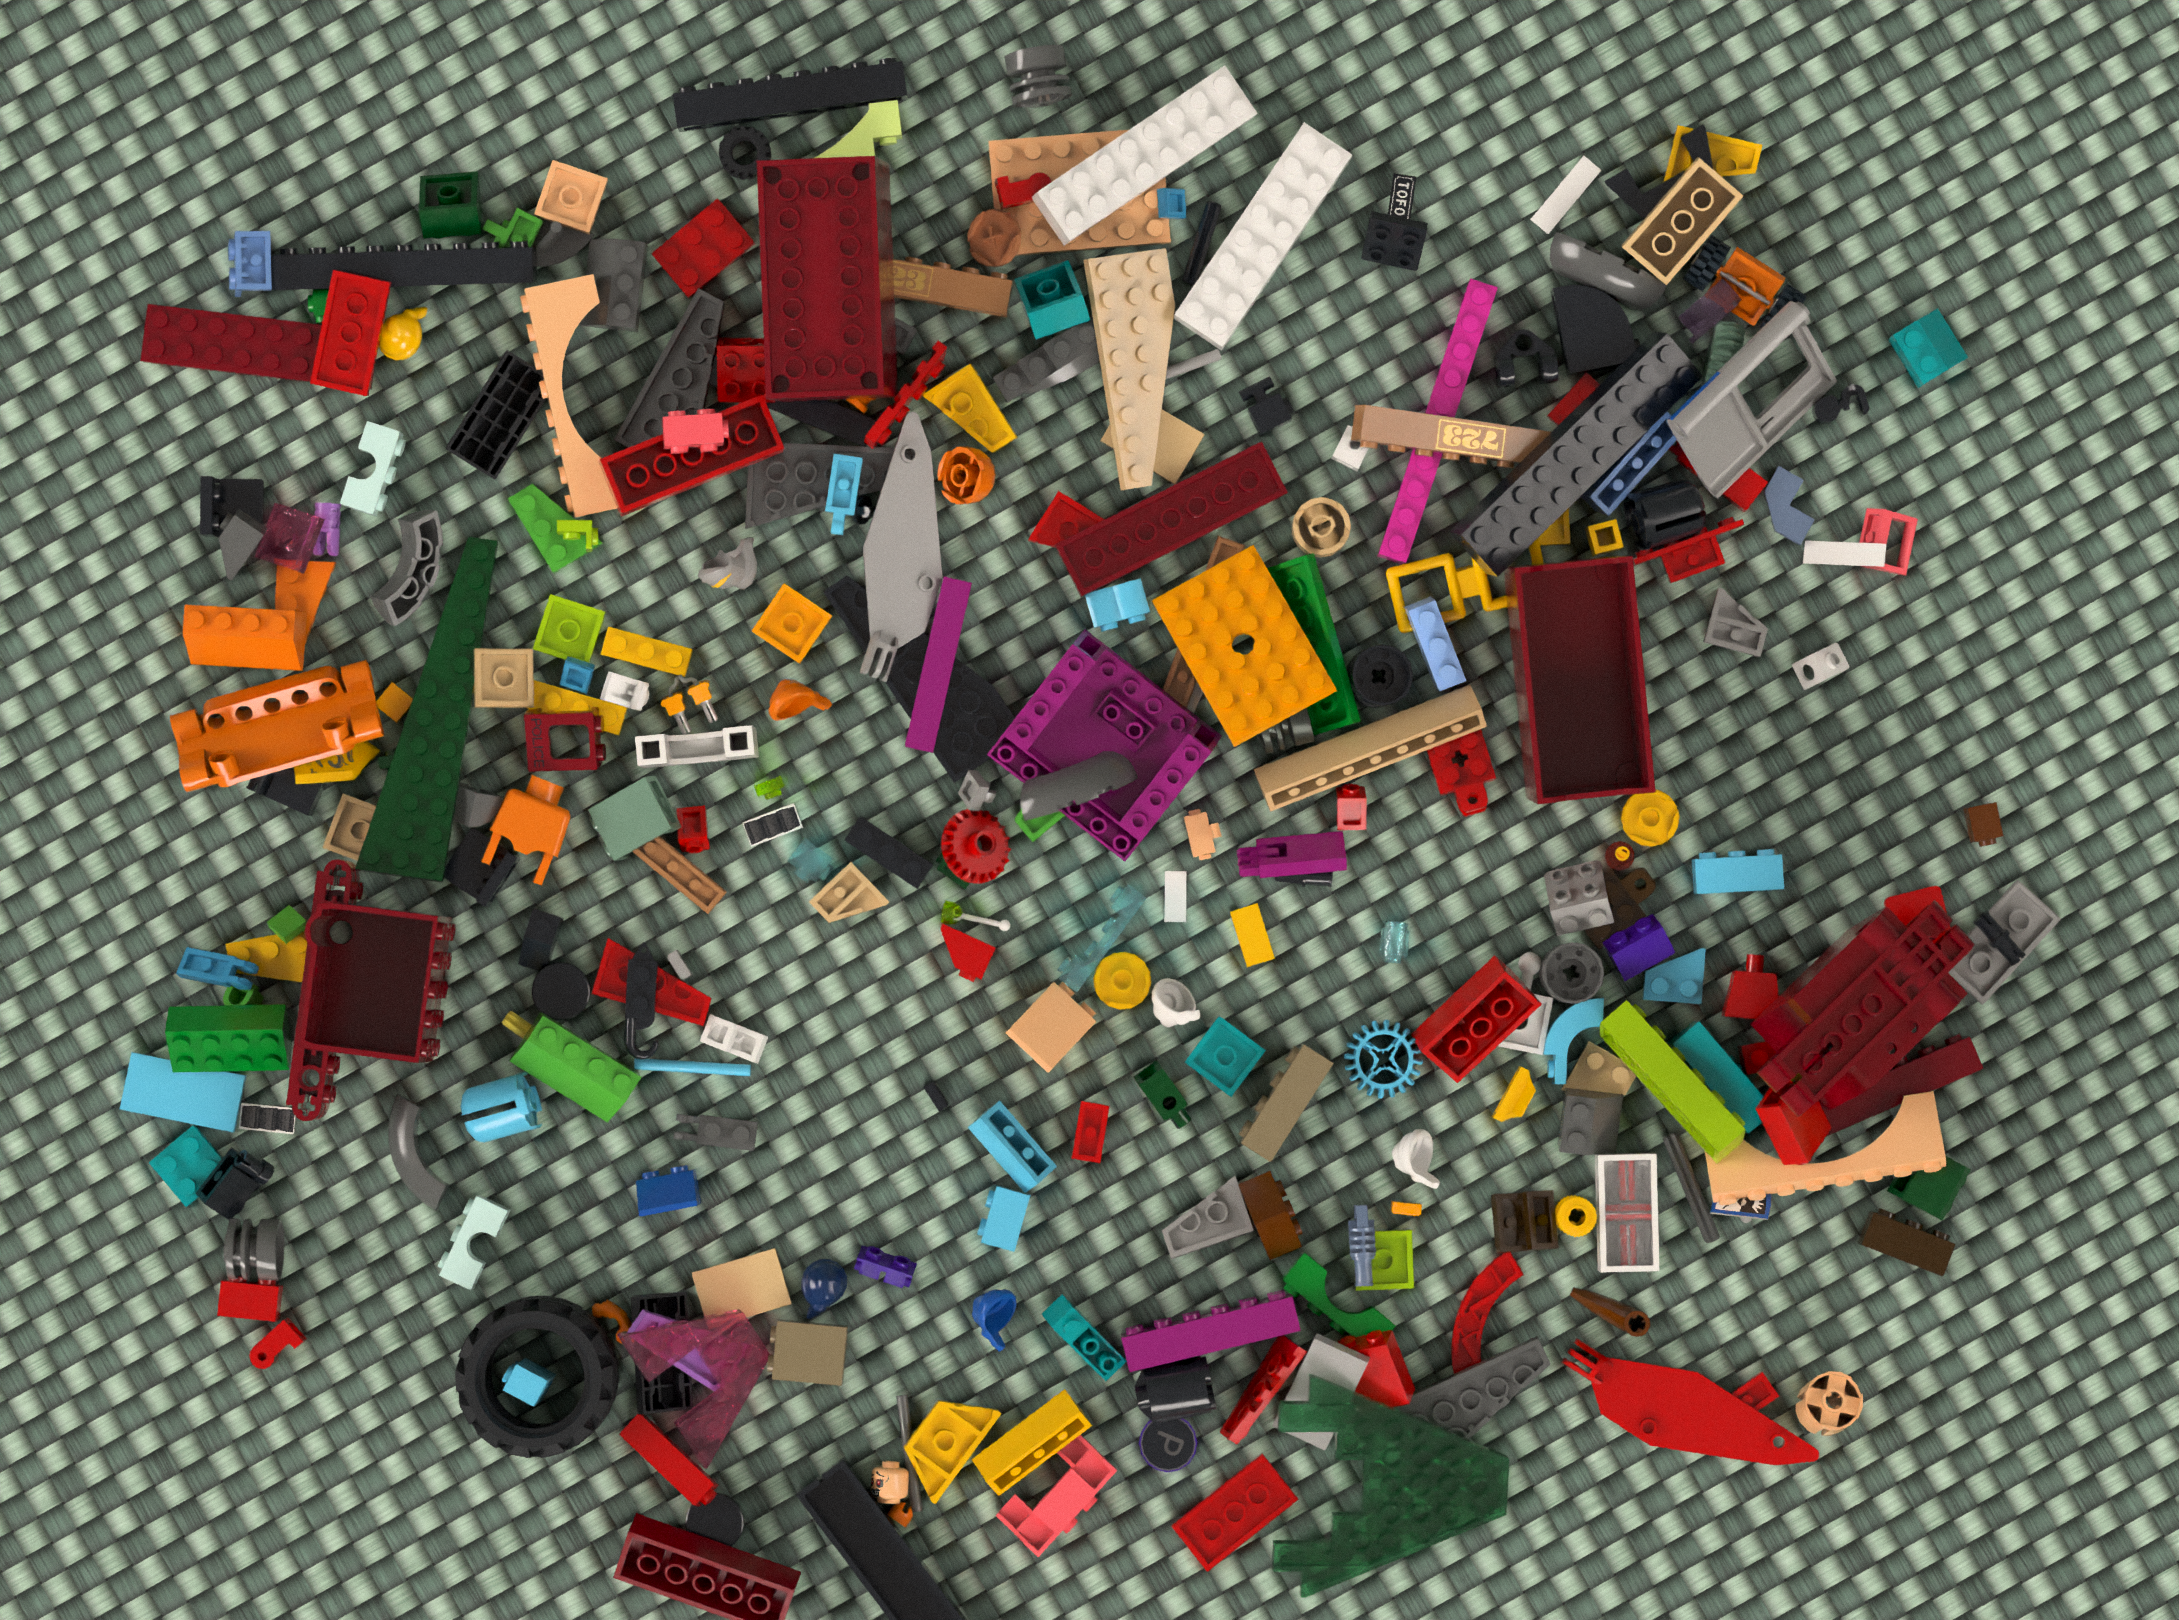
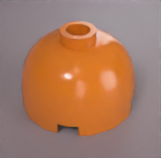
M969 446L955 447L952 451H947L939 462L937 477L938 481H942L944 490L941 491L943 496L952 503L963 505L979 502L984 499L994 486L996 474L991 458L982 450Z

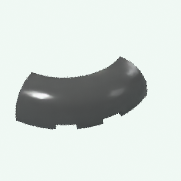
M1558 232L1554 235L1550 247V261L1552 268L1558 275L1600 290L1631 310H1643L1650 307L1659 300L1667 285L1653 275L1624 263L1625 260L1604 250L1600 252L1588 246L1586 242Z
M422 510L398 519L402 534V550L398 565L389 581L370 596L379 614L392 626H396L407 619L421 606V600L429 588L433 587L441 566L438 565L440 546L443 547L442 529L437 510Z
M1102 751L1089 759L1064 769L1027 779L1020 793V805L1024 820L1058 812L1059 809L1072 805L1073 800L1076 805L1098 798L1100 794L1111 789L1112 791L1117 790L1138 779L1137 773L1131 762L1123 755L1114 751Z
M459 782L453 821L468 827H480L490 822L496 816L503 797L485 789H480L479 793L477 792L478 789L469 787V784Z
M397 1094L392 1105L388 1124V1141L392 1161L407 1188L425 1205L437 1211L450 1184L440 1179L429 1168L420 1153L418 1146V1124L424 1107Z

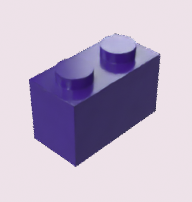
M1653 914L1639 919L1634 925L1614 933L1609 939L1602 942L1615 969L1624 981L1676 953L1663 926Z

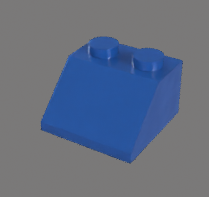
M688 1165L670 1168L671 1174L661 1176L659 1170L642 1173L643 1179L636 1180L639 1216L700 1205L701 1197L696 1170H688Z

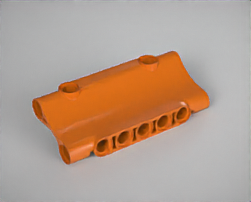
M367 660L342 666L341 674L334 667L323 666L211 698L204 704L203 714L200 715L196 708L170 715V722L179 752L180 778L186 792L218 784L220 787H229L242 781L333 755H341L352 750L355 744L384 736L375 696L373 677ZM324 682H332V683H334V684L331 685V686H323V685H322V683H324ZM296 690H304V691H306V692L303 693V694H295V693H294V691H296ZM268 698H276L277 701H275V702H268V701H266V699H268ZM248 706L250 709L240 710L238 707ZM220 714L222 717L212 718L210 715Z

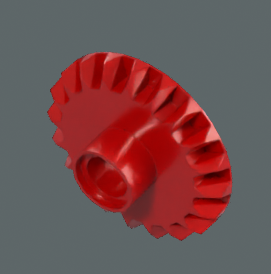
M966 809L953 815L945 825L941 838L943 858L949 869L961 880L982 884L997 878L1005 870L1006 863L1010 861L1008 859V853L1011 850L1008 846L1010 837L1006 835L1004 831L1006 826L999 823L998 817L992 816L989 811H971ZM977 840L981 842L982 850L979 849Z

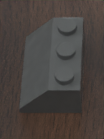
M590 239L586 275H594L600 303L587 313L581 320L580 326L638 332L648 250L645 242L623 239Z

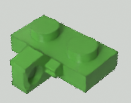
M517 208L510 222L504 219L502 225H499L487 219L483 230L496 236L494 242H499V247H511L510 242L528 241V247L533 246L544 221Z

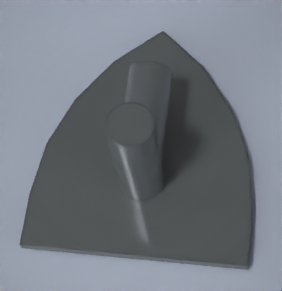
M541 219L544 223L533 246H536L537 267H547L568 260L582 250L595 235L591 232L589 235L562 226L558 221L550 222Z

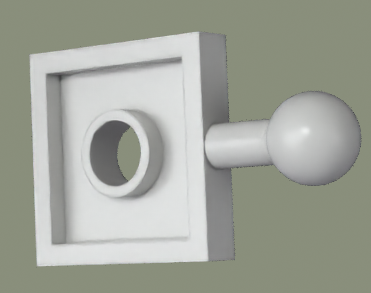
M1533 952L1524 953L1518 962L1519 969L1522 972L1521 981L1530 991L1533 975L1539 972L1542 964L1540 957ZM1534 994L1542 1005L1527 1018V1024L1523 1029H1515L1498 1046L1543 1055L1553 998Z

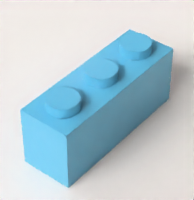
M1774 849L1757 850V856H1746L1745 851H1729L1728 857L1717 858L1716 852L1699 853V859L1692 860L1694 894L1784 889L1782 854L1775 855Z
M1000 1100L987 1109L968 1127L1024 1193L1039 1184L1057 1167Z
M525 1358L520 1362L516 1361L515 1364L508 1367L502 1378V1382L506 1383L503 1391L534 1407L544 1399L556 1374Z

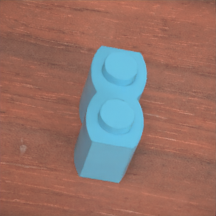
M1141 578L1093 591L1085 595L1094 628L1100 627L1101 632L1118 628L1117 622L1128 619L1129 624L1146 620L1145 614L1150 613Z

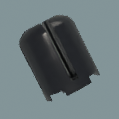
M1679 479L1628 494L1629 501L1623 503L1627 527L1633 526L1639 540L1635 541L1634 544L1642 551L1697 535L1703 530L1706 521L1703 497L1697 487L1688 480Z

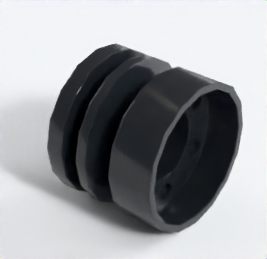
M1381 644L1364 649L1353 656L1346 667L1354 699L1365 707L1379 708L1394 704L1407 694L1412 684L1413 672L1411 663L1405 654L1394 646ZM1371 672H1381L1382 675L1379 679L1382 682L1373 683L1371 680L1374 676Z

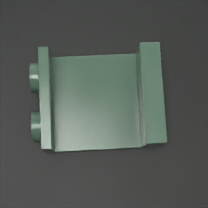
M656 776L644 777L588 809L591 815L590 822L593 828L601 834L604 840V850L614 861L624 860L630 857L629 853L660 835L674 832L682 827Z

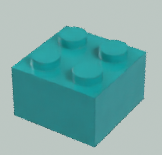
M1069 260L1014 279L1021 304L1035 339L1049 336L1058 331L1090 321L1083 294Z

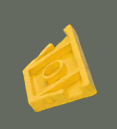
M938 1400L910 1437L904 1449L932 1503H937L1002 1413L999 1410Z

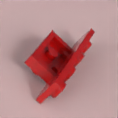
M1730 517L1717 522L1719 528L1708 531L1707 527H1704L1697 535L1691 536L1692 538L1664 544L1663 549L1653 551L1652 548L1644 551L1641 550L1636 552L1637 558L1633 559V564L1636 566L1660 557L1670 584L1725 564V560L1716 536L1743 526L1744 521L1743 519L1735 521L1734 517Z

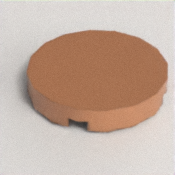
M990 209L979 213L971 222L967 234L971 247L969 249L970 253L978 263L989 267H1000L1011 262L1018 253L1021 244V229L1018 221L1011 213L1001 209Z

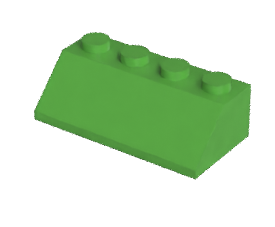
M542 1012L539 1013L509 1062L606 1122L623 1106L641 1079L638 1072Z

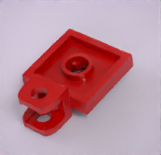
M1477 730L1426 750L1440 796L1454 792L1458 808L1465 817L1484 812L1488 802L1484 783L1496 780V775L1482 730ZM1461 752L1462 755L1468 757L1464 761L1465 766L1459 767L1458 763L1453 764L1451 759L1455 758V753ZM1475 798L1478 802L1471 804L1468 802V799Z

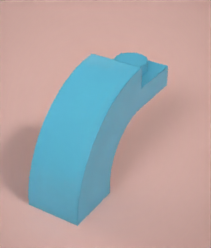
M1591 998L1585 1002L1572 1004L1563 1010L1549 1026L1543 1054L1553 1055V1060H1548L1547 1077L1552 1078V1084H1566L1568 1047L1572 1039L1582 1030L1600 1027V1022L1603 1021L1604 998Z

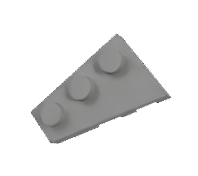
M1235 1176L1162 1230L1171 1259L1254 1232Z

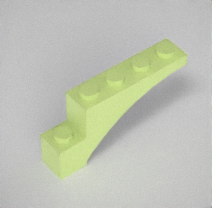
M898 100L869 103L868 112L851 132L834 146L814 158L876 156L874 142H879L880 146L897 144V139H903Z

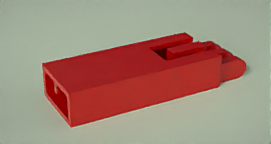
M1676 440L1677 444L1675 446L1672 445L1668 451L1677 457L1675 460L1698 477L1679 442ZM1748 468L1722 496L1741 511L1746 512L1768 482Z

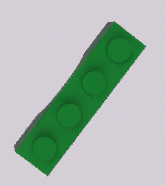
M1304 1251L1282 1278L1286 1282V1285L1283 1287L1295 1298H1298L1301 1294L1309 1301L1306 1306L1319 1317L1324 1313L1331 1318L1332 1321L1329 1325L1342 1335L1347 1331L1352 1336L1358 1337L1367 1335L1375 1330L1383 1332L1393 1330L1396 1327L1394 1323L1372 1306L1359 1312H1346L1335 1307L1329 1301L1325 1291L1327 1270Z

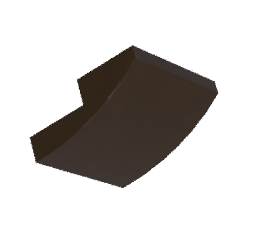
M1553 1190L1491 1195L1496 1253L1559 1248Z

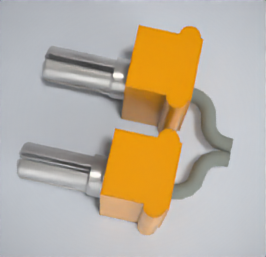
M682 675L674 678L675 683L669 687L668 696L661 700V706L666 708L669 717L674 716L682 734L686 735L687 733L679 716H681L688 733L692 730L684 714L686 706L682 700L683 693L678 691L672 694V690L679 684V679L685 683H694L689 686L688 694L692 695L696 705L700 703L709 723H713L706 706L707 704L716 722L718 717L711 703L712 693L709 689V680L698 682L695 678H684Z

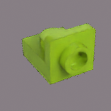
M557 520L558 535H563L564 540H580L581 535H586V552H593V545H598V528H593L592 520Z

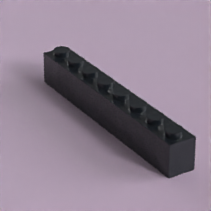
M885 58L879 60L877 65L868 66V62H857L851 64L849 69L839 70V66H829L822 68L821 73L811 74L810 70L793 72V77L782 78L781 74L765 76L764 81L753 82V78L736 80V85L725 86L724 82L708 84V89L696 90L695 86L679 88V93H673L677 128L679 132L869 106V103L908 100L903 62H897L896 58Z

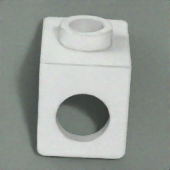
M1834 643L1793 663L1792 667L1803 689L1806 690L1849 669V664L1839 644ZM1805 664L1813 668V680L1808 679L1804 675L1803 667Z

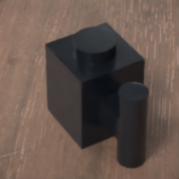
M1270 376L1239 391L1243 402L1254 397L1257 403L1248 408L1247 412L1260 437L1291 422L1292 417L1290 414L1294 413L1287 397L1282 399L1279 393L1269 398L1267 397L1265 391L1275 387Z

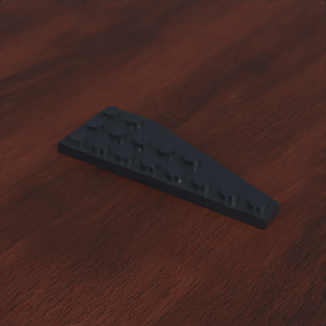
M846 575L823 592L866 654L870 641L866 589ZM924 633L897 649L888 680L885 682L910 719L929 642V637ZM957 658L954 661L933 752L954 783L965 777L968 770H975L991 759L987 754L1015 719L994 686Z

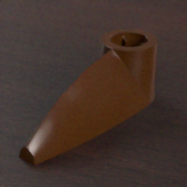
M1573 1287L1570 1296L1592 1313L1631 1336H1643L1650 1328L1648 1316L1641 1310L1626 1303ZM1640 1315L1642 1317L1640 1321L1643 1322L1641 1328L1636 1327L1634 1330H1631L1629 1328L1632 1326L1629 1323L1630 1318L1635 1319Z

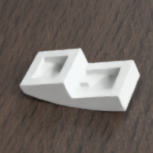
M710 1014L700 1042L758 1064L768 1036Z

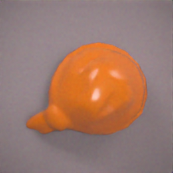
M784 679L777 685L772 694L768 711L773 720L779 721L798 715L810 706H815L821 710L829 709L832 706V702L826 697L820 696L817 691L812 690L803 683Z

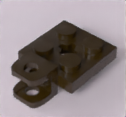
M1612 868L1603 874L1609 903L1613 905L1611 910L1614 923L1585 929V932L1599 950L1604 947L1602 942L1609 939L1614 933L1625 930L1646 916L1639 903L1654 892L1656 883L1645 868H1637L1621 880ZM1643 879L1646 882V886L1638 888L1635 881Z

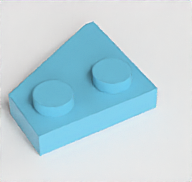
M1697 949L1645 970L1642 1000L1702 1004L1706 949Z

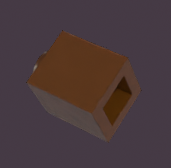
M1997 802L1964 808L1970 843L1979 842V847L1997 844L1996 838L2003 836Z

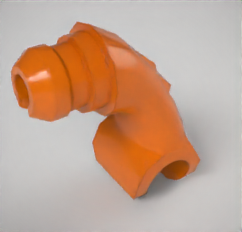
M609 1300L600 1304L595 1303L592 1306L593 1316L596 1318L615 1319L619 1325L616 1340L622 1344V1333L628 1331L632 1325L627 1313Z

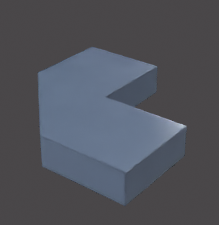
M1778 466L1763 491L1773 529L1776 533L1801 545L1815 519L1795 509L1790 504L1804 480Z

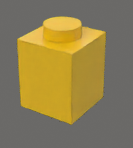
M1617 519L1590 525L1585 529L1592 557L1618 551L1624 547Z

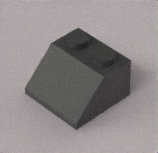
M1565 1088L1558 1137L1559 1152L1581 1155L1616 1152L1623 1094Z

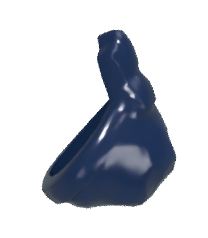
M831 1259L814 1261L803 1272L801 1289L806 1301L811 1305L807 1311L808 1320L818 1317L820 1313L825 1312L827 1307L837 1302L843 1296L847 1288V1275L844 1269Z

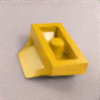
M1522 1066L1518 1067L1492 1118L1504 1122L1511 1118L1523 1116L1536 1092L1529 1070Z

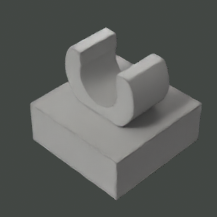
M968 770L958 794L969 810L979 811L983 802H993L996 791L989 790L990 782L985 781L979 771Z

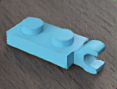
M834 454L825 508V512L833 513L831 534L843 535L846 515H855L863 458L841 454Z

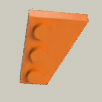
M277 560L275 610H292L307 613L306 644L336 562Z

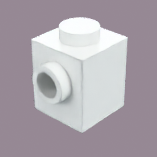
M1348 425L1331 459L1358 471L1369 448L1360 447V441L1351 440L1352 427Z

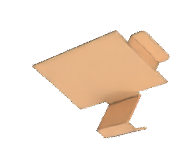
M1200 809L1191 810L1188 812L1189 816L1184 817L1193 857L1199 856V860L1211 858V853L1216 852L1213 839L1222 837L1219 823L1209 825L1206 812L1201 813Z

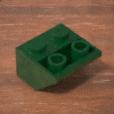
M1946 1156V1166L1941 1167L1939 1171L1927 1173L1924 1170L1913 1171L1911 1175L1906 1177H1894L1887 1192L1943 1221L1945 1215L1950 1211L1960 1188L1964 1186L1971 1169Z

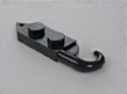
M643 942L633 958L628 960L624 1044L627 1052L637 1059L650 1058L655 1054L659 1045L658 1040H654L652 1047L646 1051H641L636 1047V1030L650 1027L655 1020L658 961L654 960L646 942ZM643 947L646 948V952H645V953H643V952L641 951V949H642Z

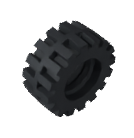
M740 126L739 128L731 129L729 133L723 136L724 138L719 145V158L723 168L731 176L740 180L755 179L757 176V161L771 160V148L767 138L761 131L751 126ZM742 141L751 142L757 148L756 159L748 165L739 164L733 158L734 147Z

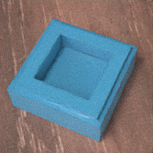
M1157 189L1159 218H1186L1185 189Z
M568 656L565 660L559 685L587 694L595 665Z

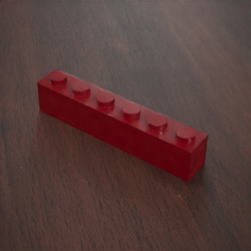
M1958 1033L1944 1039L1946 1045L1936 1049L1934 1045L1927 1046L1918 1050L1919 1056L1908 1060L1907 1056L1903 1057L1874 1087L1832 1110H1829L1819 1099L1818 1101L1832 1127L1827 1136L1902 1104L1903 1098L1906 1095L1931 1092L1984 1069L1970 1036L1961 1037V1034Z

